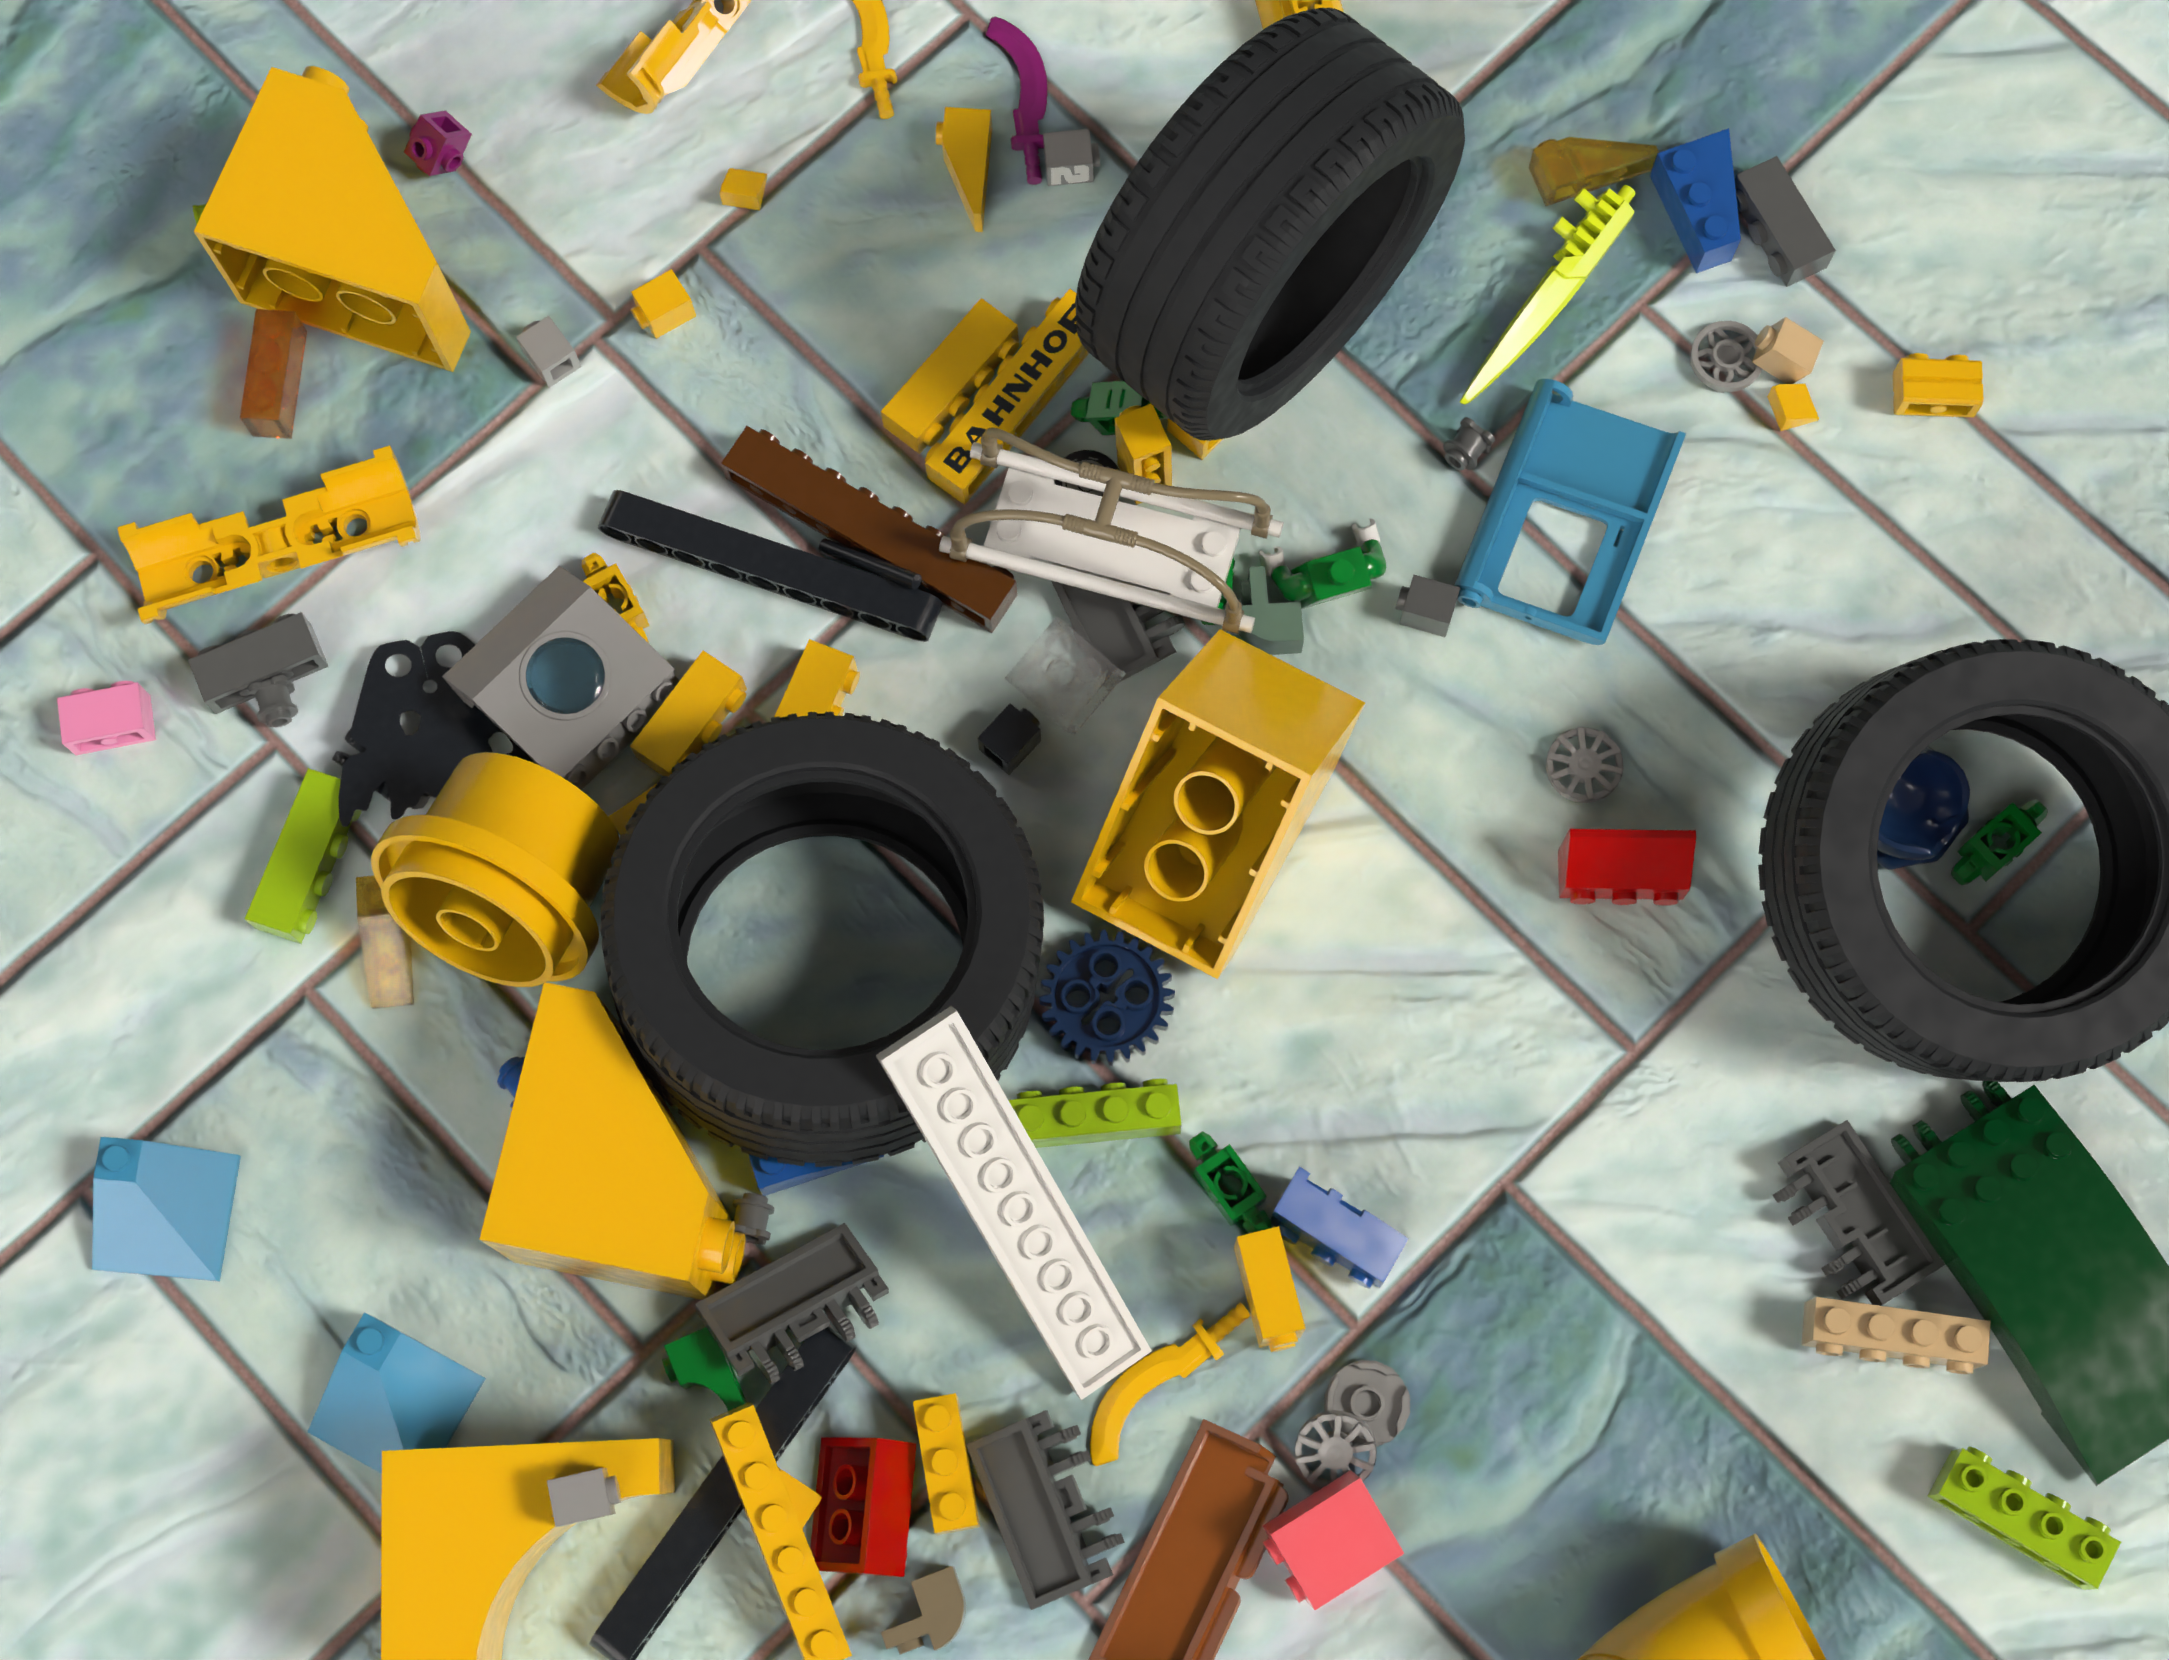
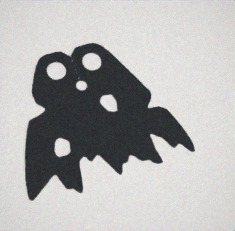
M448 631L428 636L421 647L408 640H401L380 645L374 651L367 667L350 731L354 742L366 750L362 753L351 755L344 762L340 780L339 819L343 827H347L350 824L355 810L367 811L373 792L384 781L387 784L390 798L391 818L394 820L399 819L404 815L407 808L414 807L419 803L425 792L436 798L463 758L476 753H494L488 741L494 733L504 732L478 707L474 705L471 708L463 702L442 677L452 667L441 666L436 660L435 654L437 650L444 645L456 646L460 650L462 657L468 653L475 644L465 635L455 631ZM402 654L408 657L411 661L410 672L402 677L390 675L385 668V663L390 656ZM428 680H433L437 684V689L435 692L428 693L424 691L423 684ZM415 710L421 715L419 728L415 733L406 735L400 725L401 714ZM508 737V739L512 743L513 750L510 753H506V755L515 756L534 763V761Z

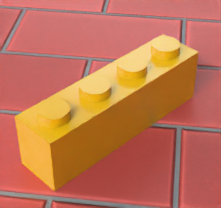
M981 298L881 410L883 427L919 454L927 445L932 447L942 437L945 430L944 426L952 417L956 418L966 410L971 395L984 384L990 383L995 373L994 369L1008 355L1013 356L1019 347L1018 325Z

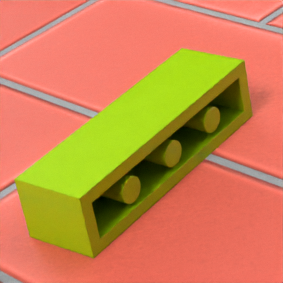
M307 769L245 916V920L255 929L302 944L305 934H310L317 920V912L315 910L321 896H326L330 890L333 880L331 871L336 859L342 858L347 849L348 830L352 821H357L362 813V810H355L350 824L347 827L341 825L339 819L340 778Z

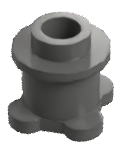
M1464 417L1460 422L1461 426L1457 430V435L1453 440H1447L1443 445L1446 461L1452 467L1461 471L1464 469H1475L1479 456L1482 453L1488 454L1492 449L1491 445L1495 442L1494 436L1489 431L1479 427L1472 419Z
M277 675L269 680L255 682L248 686L249 694L255 695V699L258 701L260 711L257 713V718L259 722L267 723L269 727H282L289 724L298 713L297 705L293 704L290 698V694L295 691L294 684L288 683L285 675Z
M744 1193L742 1199L733 1200V1207L736 1208L733 1220L735 1232L744 1233L745 1241L758 1245H765L766 1240H770L771 1233L766 1231L769 1215L774 1214V1207L767 1204L768 1198L763 1195Z

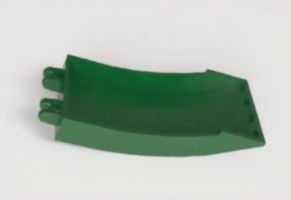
M1983 1081L1984 1092L1996 1107L1993 1111L1990 1112L1978 1096L1970 1090L1960 1096L1963 1106L1975 1121L1974 1123L1942 1142L1935 1132L1931 1130L1930 1126L1920 1120L1912 1126L1915 1136L1927 1150L1921 1156L1902 1134L1899 1133L1891 1139L1894 1150L1905 1163V1166L1894 1172L1890 1184L1938 1255L1967 1293L1984 1320L1991 1321L1990 1329L2042 1410L2041 1415L2095 1486H2098L2169 1440V1266L2118 1190L2035 1085L2011 1098L2005 1089L2000 1086V1083L1996 1081Z

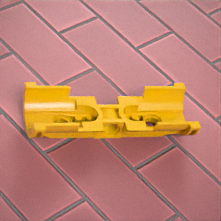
M693 0L688 8L680 11L673 21L667 20L653 40L642 31H639L596 86L612 99L631 110L644 114L652 113L665 95L688 84L751 0H721L723 4L722 14L715 9L714 0Z
M391 446L373 450L375 458L321 473V479L325 484L324 487L282 499L286 516L249 527L245 513L241 511L198 524L192 513H188L139 528L135 522L117 527L120 540L126 547L135 570L139 575L145 599L144 607L138 608L141 622L149 624L154 619L162 620L166 618L167 609L262 581L263 578H269L298 568L309 567L398 540L401 547L408 545V542L411 541L414 543L420 542V530L412 499ZM354 519H364L367 521L366 531L359 536L347 534V526ZM334 526H337V530L343 538L342 540L338 541L335 537ZM322 532L325 536L322 538V542L314 544L315 533ZM241 555H245V557L248 560L245 561V564L237 568L236 564L239 562L238 557ZM219 561H222L226 566L223 567L225 570L224 574L222 568L218 564ZM199 566H212L213 574L208 581L204 583L193 581V573Z

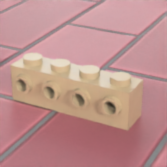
M1815 1297L1804 1304L1801 1345L1816 1347V1353L1821 1355L1842 1356L1843 1351L1859 1353V1359L1864 1361L1886 1362V1357L1902 1359L1903 1365L1907 1367L1930 1368L1931 1363L1945 1365L1947 1372L1973 1374V1369L1988 1365L1991 1321Z

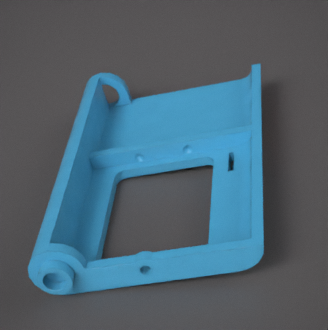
M1542 378L1535 383L1454 586L1460 587L1458 601L1468 607L1479 608L1482 606L1585 643L1602 645L1606 642L1686 433L1681 431L1677 433L1665 432L1573 401V392L1568 386L1556 380ZM1552 391H1555L1560 395L1552 394ZM1535 501H1542L1601 521L1607 527L1575 612L1568 617L1505 596L1498 590L1529 509Z

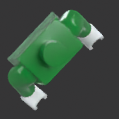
M1372 518L1369 519L1370 525L1367 527L1357 528L1356 523L1352 525L1357 547L1305 562L1292 570L1285 566L1284 553L1281 547H1274L1275 554H1265L1262 550L1259 552L1260 564L1265 566L1266 576H1271L1287 600L1301 602V609L1372 589L1371 580L1383 576L1386 571V561L1380 545V536L1376 522Z

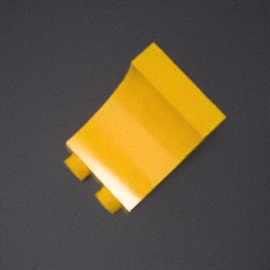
M650 1438L382 1451L381 1660H502L503 1642L508 1619L516 1597L527 1576L550 1546L572 1526L577 1524L555 1527L547 1480L599 1468H607L609 1476L616 1475L621 1501L644 1495L675 1493L674 1440Z

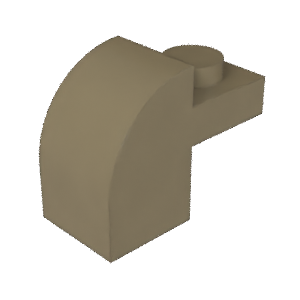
M953 1566L911 1581L922 1616L882 1631L881 1635L886 1649L890 1650L897 1647L899 1655L924 1646L922 1637L929 1635L934 1651H937L947 1646L957 1636L964 1623L966 1602L955 1567Z

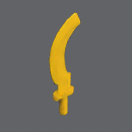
M852 0L858 10L862 29V46L857 48L863 70L858 75L859 84L863 88L872 87L880 118L889 119L894 116V110L889 90H887V83L892 82L895 84L898 79L894 69H886L883 56L888 53L890 40L886 10L882 0Z
M1241 1302L1235 1308H1232L1226 1316L1221 1317L1216 1324L1209 1327L1207 1331L1202 1326L1204 1321L1200 1318L1192 1325L1197 1334L1182 1346L1178 1347L1176 1344L1162 1347L1136 1362L1119 1376L1105 1393L1094 1416L1090 1435V1456L1092 1459L1091 1463L1094 1466L1118 1459L1119 1441L1124 1422L1132 1408L1145 1394L1175 1376L1180 1375L1182 1378H1186L1211 1355L1216 1361L1224 1355L1216 1343L1220 1342L1226 1334L1228 1335L1236 1326L1238 1327L1245 1319L1251 1316Z

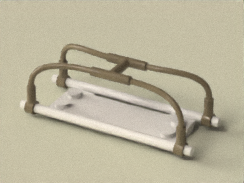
M998 428L986 429L981 436V444L977 442L972 444L970 458L978 459L981 465L997 468L998 465L1009 467L995 510L977 512L959 519L951 529L950 537H942L939 551L948 553L951 559L963 562L971 559L1221 625L1223 631L1239 634V631L1252 633L1255 618L1244 615L1242 605L1237 600L1233 590L1226 584V579L1241 528L1251 530V535L1267 539L1268 535L1280 538L1284 522L1273 520V515H1270V506L1261 497L1243 492L1168 486L1154 483V480L1112 468L1084 461L1080 464L1050 453ZM997 439L1034 457L1004 450L1003 446L997 443ZM1055 480L1086 487L1104 493L1103 496H1098L1082 492L1079 490L1055 485ZM1119 497H1124L1193 515V520L1118 500ZM1200 500L1246 503L1255 506L1254 514ZM991 521L983 546L972 543V539L966 537L964 528L972 524ZM1222 595L1227 600L1225 610L1218 608Z

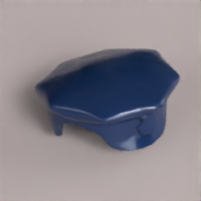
M1927 746L1912 760L1897 781L1886 803L1879 828L1877 863L1885 869L1893 870L1937 862L1968 824L1969 782L1964 770L1951 757Z

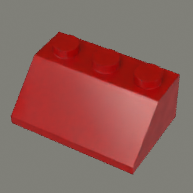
M1569 829L1558 849L1559 898H1570V902L1573 904H1591L1595 902V899H1612V903L1616 905H1631L1637 903V899L1653 900L1655 905H1675L1679 903V900H1683L1690 891L1696 846V830Z
M821 1437L816 1493L821 1495L822 1498L814 1510L810 1550L819 1571L889 1577L905 1576L917 1443L883 1438Z

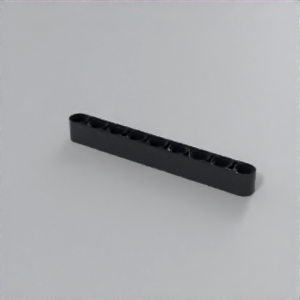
M614 490L598 525V529L602 533L618 541L921 642L929 641L943 605L939 598L925 591L912 589L886 578L621 490Z
M830 1326L803 1342L798 1352L803 1360L804 1367L794 1371L792 1367L787 1365L780 1374V1380L772 1385L755 1409L776 1463L842 1372L857 1348L852 1342L844 1341L841 1335ZM723 1455L591 1638L589 1645L609 1660H636L744 1509Z

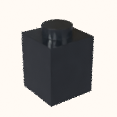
M1010 703L977 738L979 750L1005 773L1010 775L1042 741L1041 729L1038 727L1040 722L1026 708H1022L1019 711Z

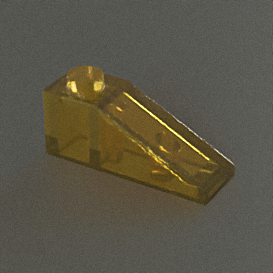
M1567 137L1558 141L1556 139H1549L1533 149L1528 168L1545 206H1549L1575 197L1582 188L1591 192L1650 172L1659 151L1656 145L1578 137Z
M375 876L356 877L357 919L370 1006L372 1009L414 1005L411 937L395 922L386 909L382 900L381 888Z

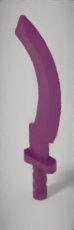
M994 16L990 19L986 36L1004 47L1011 55L1020 78L1018 109L1013 110L1016 135L1010 139L1011 148L1015 151L1023 150L1027 183L1037 185L1042 182L1041 166L1039 165L1040 157L1038 154L1040 148L1044 149L1043 134H1039L1038 121L1044 118L1048 96L1044 63L1036 46L1025 33L1010 22Z

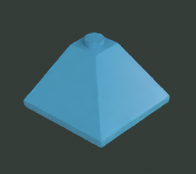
M101 1137L93 1177L92 1269L96 1271L220 1282L241 1156L144 1140Z
M364 1312L341 1351L310 1424L308 1433L382 1474V1451L446 1448L486 1378Z

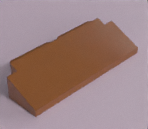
M1203 1419L1088 1660L1215 1659L1241 1603L1240 1595L1235 1591L1240 1578L1249 1579L1255 1574L1266 1550L1263 1542L1269 1539L1262 1526L1282 1514L1289 1500L1288 1492L1283 1488L1284 1484L1268 1475L1276 1458L1273 1453L1256 1442Z

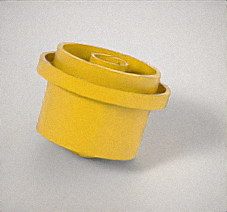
M488 752L476 753L463 758L458 763L425 815L402 817L387 827L372 852L371 866L375 879L381 888L382 900L389 914L412 939L426 950L450 965L481 979L507 986L533 987L544 982L571 979L584 970L598 945L599 929L590 906L606 878L608 868L612 867L611 858L618 843L619 835L612 821L600 806L582 790L558 774L538 764L515 756Z

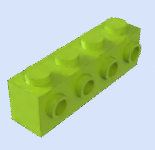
M1167 1079L1146 1080L1142 1082L1143 1087L1126 1088L1125 1083H1109L1101 1085V1091L1084 1092L1083 1087H1067L1059 1089V1095L1043 1097L1041 1091H1025L1016 1094L1017 1099L1008 1100L1035 1148L1181 1134L1182 1125L1177 1084H1168Z
M1969 1446L1967 1450L1961 1448L1950 1452L1927 1495L1929 1498L2081 1589L2091 1590L2099 1588L2121 1544L2119 1540L2109 1535L2111 1529L2091 1517H2086L2083 1520L2069 1511L2071 1505L2068 1502L2050 1493H2047L2044 1497L2030 1488L2032 1482L2012 1470H2007L2006 1473L1991 1465L1993 1459L1976 1448Z

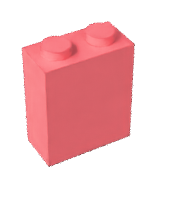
M1351 1470L1262 1526L1269 1539L1263 1542L1269 1555L1276 1565L1284 1562L1291 1574L1289 1578L1285 1579L1290 1591L1298 1603L1306 1600L1314 1610H1317L1404 1554L1361 1478Z

